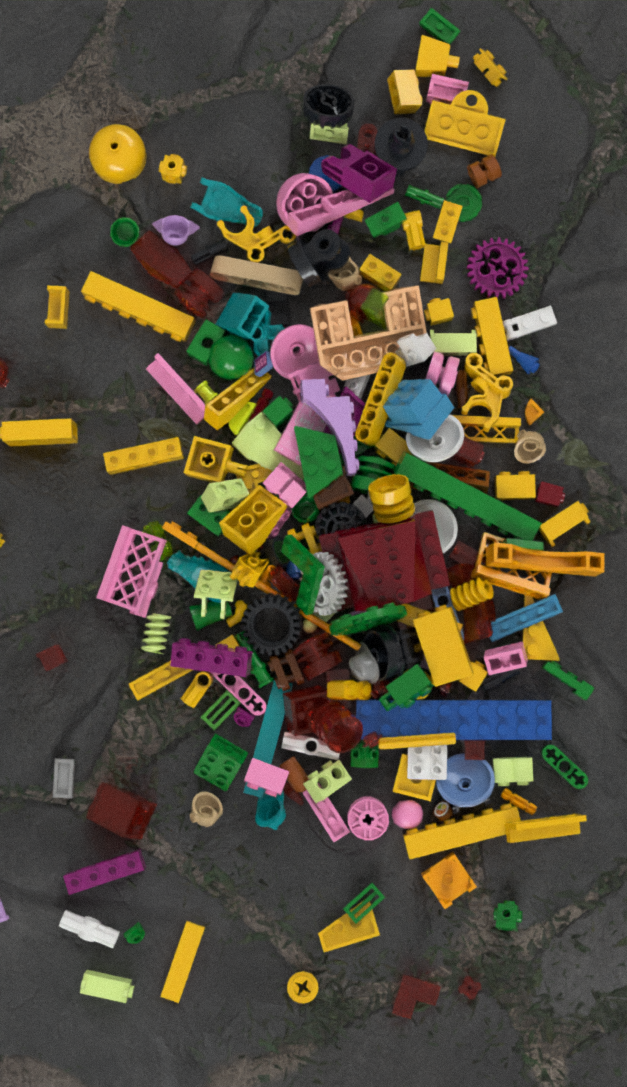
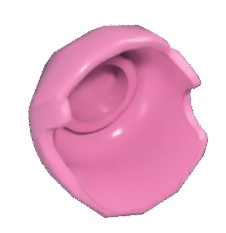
M402 800L393 807L392 818L394 823L400 828L413 829L422 822L423 810L421 805L414 800Z

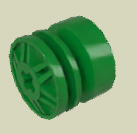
M358 456L357 459L362 465H359V470L357 471L361 472L362 476L354 475L350 486L352 490L368 495V486L371 482L384 476L393 475L386 471L393 472L396 465L374 456Z

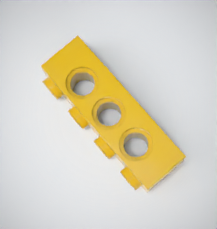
M179 437L103 453L106 470L110 475L184 459Z

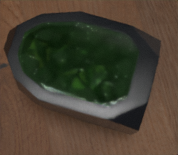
M283 537L273 538L262 544V549L265 551L268 560L278 569L286 567L290 561L281 552L284 542Z

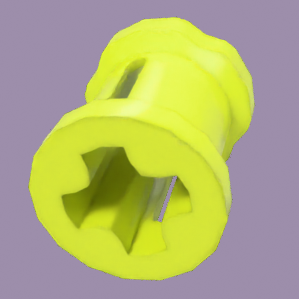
M207 380L194 390V393H198L205 401V405L219 395L208 386Z

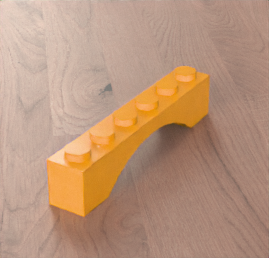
M492 543L486 547V566L596 577L604 573V553L587 551L549 552L526 549L513 544Z

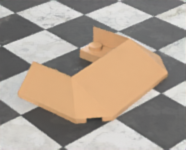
M419 285L395 288L391 291L382 292L381 297L387 329L353 336L347 300L311 307L310 313L320 366L342 381L378 372L385 354L389 352L396 354L395 351L400 347L397 341L401 337L412 333L416 336L427 333Z

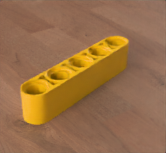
M393 352L385 354L381 361L355 432L356 439L368 446L376 445L380 439L388 417L383 405L387 402L388 397L398 388V384L401 382L406 369V361Z

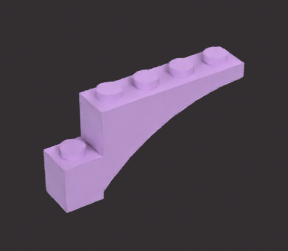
M325 379L301 380V403H306L322 418L332 434L335 435L343 457L346 477L354 476L356 471L359 470V460L355 459L357 440H353V432L356 431L355 421H352L351 413H354V404L350 402V396L326 398V396H329V385L325 384Z

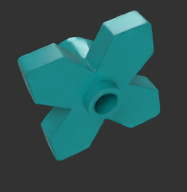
M269 310L266 311L251 337V340L254 341L253 351L258 357L266 350L270 352V340H274L276 335L285 329L282 324L270 325L271 312Z

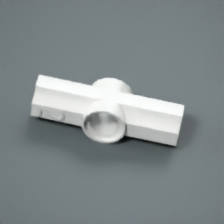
M285 732L281 748L338 760L342 743ZM308 741L316 742L317 748L314 751H309L306 748Z
M65 910L59 927L78 934L80 938L86 941H96L110 948H114L120 931L101 924L95 918L83 917L68 910Z

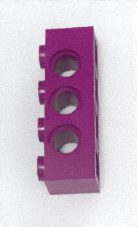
M141 849L68 872L63 878L70 895L143 871L146 868Z

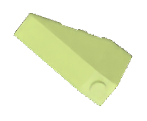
M262 412L249 421L232 442V445L245 458L259 463L261 467L273 471L282 462L304 481L302 467L274 451L281 434Z

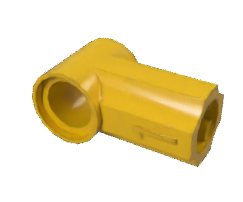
M420 210L404 213L407 220L402 223V227L406 232L409 250L424 248L426 245L422 231L423 223Z
M206 671L199 672L181 697V700L188 706L195 708L207 689L212 685L213 675ZM203 674L208 677L209 682L207 685L200 683V675Z

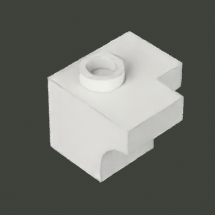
M412 333L401 337L397 341L400 347L395 352L406 361V367L424 362L437 348L427 333L419 336Z

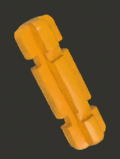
M507 788L502 791L501 797L503 799L509 800L510 803L522 810L525 809V812L530 815L536 812V805L531 802L528 803L526 799L515 793L513 794Z

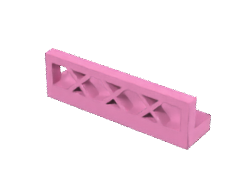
M156 354L154 356L155 361L146 370L193 422L198 425L204 419L205 404L160 354Z

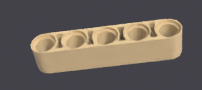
M215 256L210 271V276L215 280L291 295H298L300 293L303 278L297 270L225 256Z

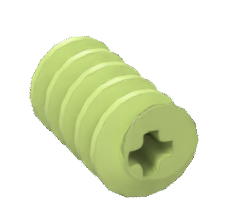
M152 613V615L146 617L151 623L145 624L150 630L144 631V634L149 637L142 639L147 646H142L141 649L147 652L163 654L160 650L166 649V647L161 642H167V639L162 635L169 633L164 627L170 626L165 620L171 619V616Z

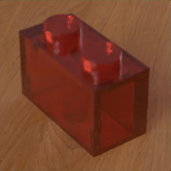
M464 437L461 448L451 459L473 467L475 464L481 463L485 452H483L484 446Z

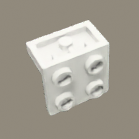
M447 745L409 747L407 778L446 780Z

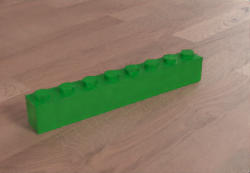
M405 451L393 471L397 475L406 476L409 481L414 483V488L422 492L424 489L430 491V496L439 501L441 498L448 500L447 505L455 509L458 506L465 509L463 513L472 518L475 515L482 518L480 522L488 526L492 524L498 526L497 530L505 535L508 533L515 535L513 539L532 541L542 524Z

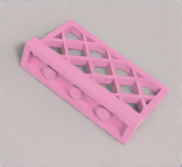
M122 525L96 598L141 613L167 540ZM136 535H139L143 543L135 547L134 540ZM158 541L157 550L151 552L148 544ZM145 547L148 555L140 559L137 551ZM134 553L137 561L129 565L127 561L128 556ZM150 558L151 567L145 570L142 562ZM139 565L142 573L134 577L131 569ZM127 571L130 579L122 583L121 576ZM144 577L145 584L138 589L136 580ZM132 583L135 591L127 595L124 587ZM121 589L123 598L118 601L113 600L115 592ZM135 595L138 597L136 608L132 607L129 601Z

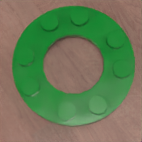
M395 603L383 605V608L378 609V606L369 607L366 609L367 612L354 616L351 614L343 615L340 619L331 621L329 626L331 635L342 636L374 629L379 625L389 624L407 616L406 608L402 605L395 606Z

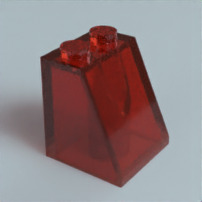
M102 782L97 788L95 799L89 806L86 818L121 837L142 840L157 804L114 784Z

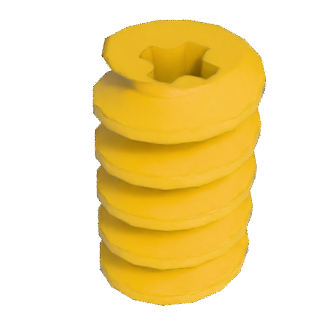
M478 577L476 581L471 580L470 583L465 582L463 586L458 585L456 589H450L451 601L457 611L465 610L467 607H472L487 599H492L494 595L491 583L486 579L483 580L481 577Z

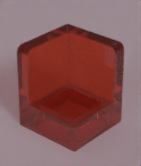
M59 644L36 654L46 671H50L68 662Z

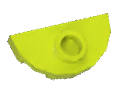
M247 402L229 421V428L234 435L238 436L245 427L249 417L254 412L256 403Z

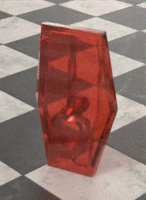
M150 230L130 247V250L150 276L175 288H178L193 274L179 251Z

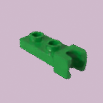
M552 660L551 663L545 661L541 667L542 669L573 688L572 693L581 699L587 700L594 690L593 686L584 680L577 681L578 677L570 671L565 673L561 670L562 666Z

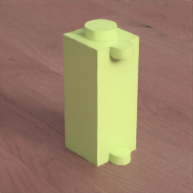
M430 330L429 337L437 348L435 352L442 353L444 356H468L471 353L477 352L476 330H471V333H434V330Z
M86 970L81 983L80 993L126 1003L128 998L133 996L134 986H131L132 979Z

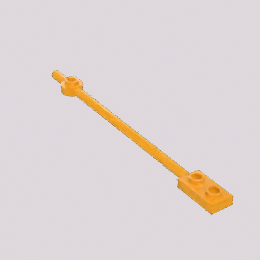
M173 521L171 524L168 522L164 523L162 527L164 530L232 572L235 565L196 541L197 536L189 531L187 534L180 531L182 527ZM260 580L255 584L256 588L267 595L269 593H273V595L280 594ZM300 609L299 615L302 614L304 618L331 634L330 624L314 614L306 615ZM333 635L357 651L362 646V644L347 635Z

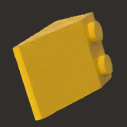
M259 485L219 522L223 535L251 556L265 542L286 510L287 505Z

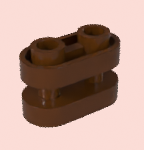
M292 649L285 652V657L279 659L274 654L270 656V661H267L271 672H276L277 678L274 680L278 689L282 688L283 692L291 689L290 682L296 680L297 685L305 683ZM289 663L292 674L286 676L282 666Z

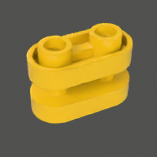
M309 523L301 525L303 531L299 533L296 532L295 528L287 531L288 535L294 536L299 542L306 538L310 548L308 551L311 554L322 552L321 544H317L315 539L317 533L314 525L310 526Z

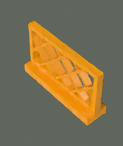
M486 532L482 534L475 569L472 570L471 578L477 579L481 577L483 580H488L492 585L539 600L549 596L551 572L538 571L532 574L530 570H525L529 577L524 579L519 577L516 572L518 569H510L511 571L505 573L498 567L493 569V567L481 565L482 558L486 556V553L483 554L484 551L486 552V539L492 540L494 543H501L505 540V538ZM541 573L545 579L544 585L537 583L534 576Z

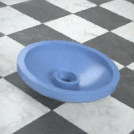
M463 753L447 759V779L436 780V785L440 795L450 804L459 807H472L481 804L491 795L495 785V776L493 769L486 760L474 754Z

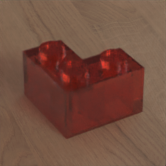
M318 685L283 693L287 730L294 736L312 733L311 714L329 710L327 691Z

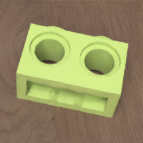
M330 760L321 766L322 771L318 773L316 770L307 776L309 780L303 783L315 803L324 800L352 780L340 760L334 763Z

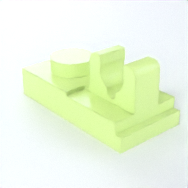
M311 123L310 139L347 144L348 124L345 123L342 127L336 125L334 129H331L330 126H324V129H322L319 123L315 126Z

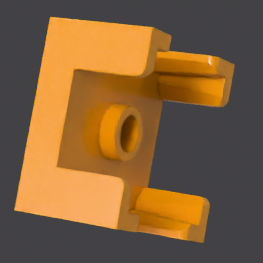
M453 851L421 873L444 909L453 904L452 901L467 890L471 892L477 887Z

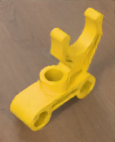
M246 206L240 208V212L246 218V227L242 232H229L222 220L217 222V227L221 230L223 237L247 251V260L259 263L262 261L264 249L278 240L284 244H289L296 238V235L287 225L273 232L270 226H267L258 233H253L254 218L248 212ZM284 230L286 232H291V239H289L288 237H283ZM252 250H257L260 253L258 255L259 259L255 260L251 257Z
M471 353L466 357L464 370L473 379L471 385L474 390L483 395L471 396L469 401L462 407L461 413L467 415L468 411L477 405L486 407L490 411L491 418L484 423L483 430L489 432L490 428L498 422L502 399L510 395L513 381L510 377L504 375L499 378L495 377L482 367V357L477 353Z

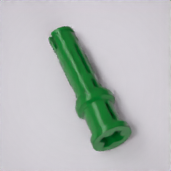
M242 631L240 634L243 640L239 634L234 637L240 646L247 647L248 651H253L251 674L255 675L259 682V688H262L273 682L274 678L269 675L266 663L261 662L252 644L249 645L247 643L249 639L248 637L244 638L243 633L245 631Z

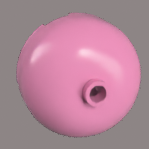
M300 173L288 178L282 184L277 194L276 207L279 217L287 225L288 213L320 204L322 197L333 194L331 187L324 179L308 173ZM322 225V226H320V227H317V228H315V229H313V230H311V231H312V232L317 231V230H319L321 227H323L324 225Z

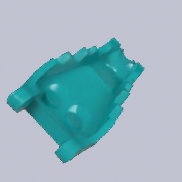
M201 177L200 183L207 186L201 205L192 202L191 209L216 221L222 220L246 225V218L240 212V208L246 206L248 212L254 218V227L259 225L263 216V210L260 206L249 202L245 197L224 183Z
M180 550L174 553L167 562V567L170 570L181 575L195 589L201 570L229 572L211 559L205 561L203 557L186 556ZM208 598V600L221 603V599Z

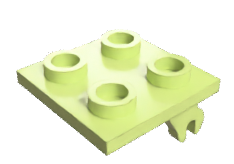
M200 571L194 598H202L201 617H206L208 598L221 599L220 618L225 619L227 601L233 602L238 582L237 578L235 580L230 578L231 572Z

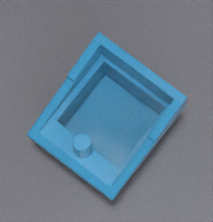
M431 379L403 380L383 405L389 416L385 426L409 432L411 435L420 438L431 439L455 407L446 394L440 393Z

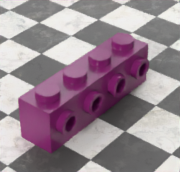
M180 638L179 641L172 644L170 666L247 677L251 672L253 651H248L247 647L236 646L234 649L228 648L227 644L212 646L206 641L191 643L190 639Z

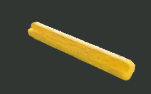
M454 732L378 739L379 749L450 745L456 743Z

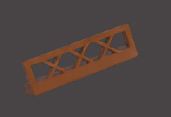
M426 462L483 493H488L490 471ZM456 474H463L465 477H458ZM475 477H485V481L477 480ZM411 482L410 488L416 489L413 487L414 483Z

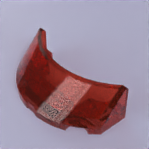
M471 563L456 564L446 569L449 582L455 589L458 585L463 586L465 582L476 581V579L471 578L472 570H474V566ZM487 599L463 610L465 623L464 644L492 637L491 622L496 621L493 599Z

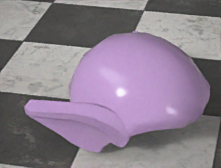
M178 215L167 216L152 223L157 231L162 233L164 241L174 246L184 244L188 236L200 229V226Z

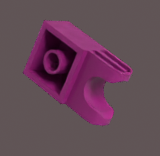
M351 144L342 147L341 159L328 156L321 163L322 172L326 176L369 203L394 186L397 168L369 151L364 153Z

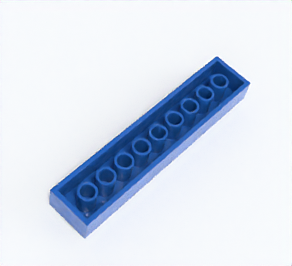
M356 700V739H379L384 737L454 732L456 740H552L550 700H415L416 702L409 708L404 707L402 709L397 705L388 712L379 700Z

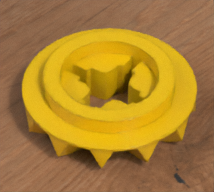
M305 971L296 972L290 977L287 991L291 999L297 1003H308L316 997L318 982L312 973ZM307 980L306 987L308 988V990H302V992L298 994V984H303Z

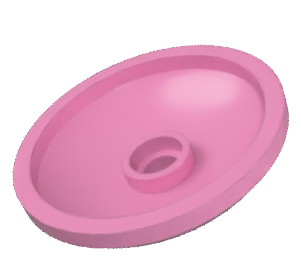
M302 324L292 325L280 331L274 338L270 348V358L275 370L284 378L290 380L286 374L319 361L312 327ZM298 346L299 350L293 351L294 347Z

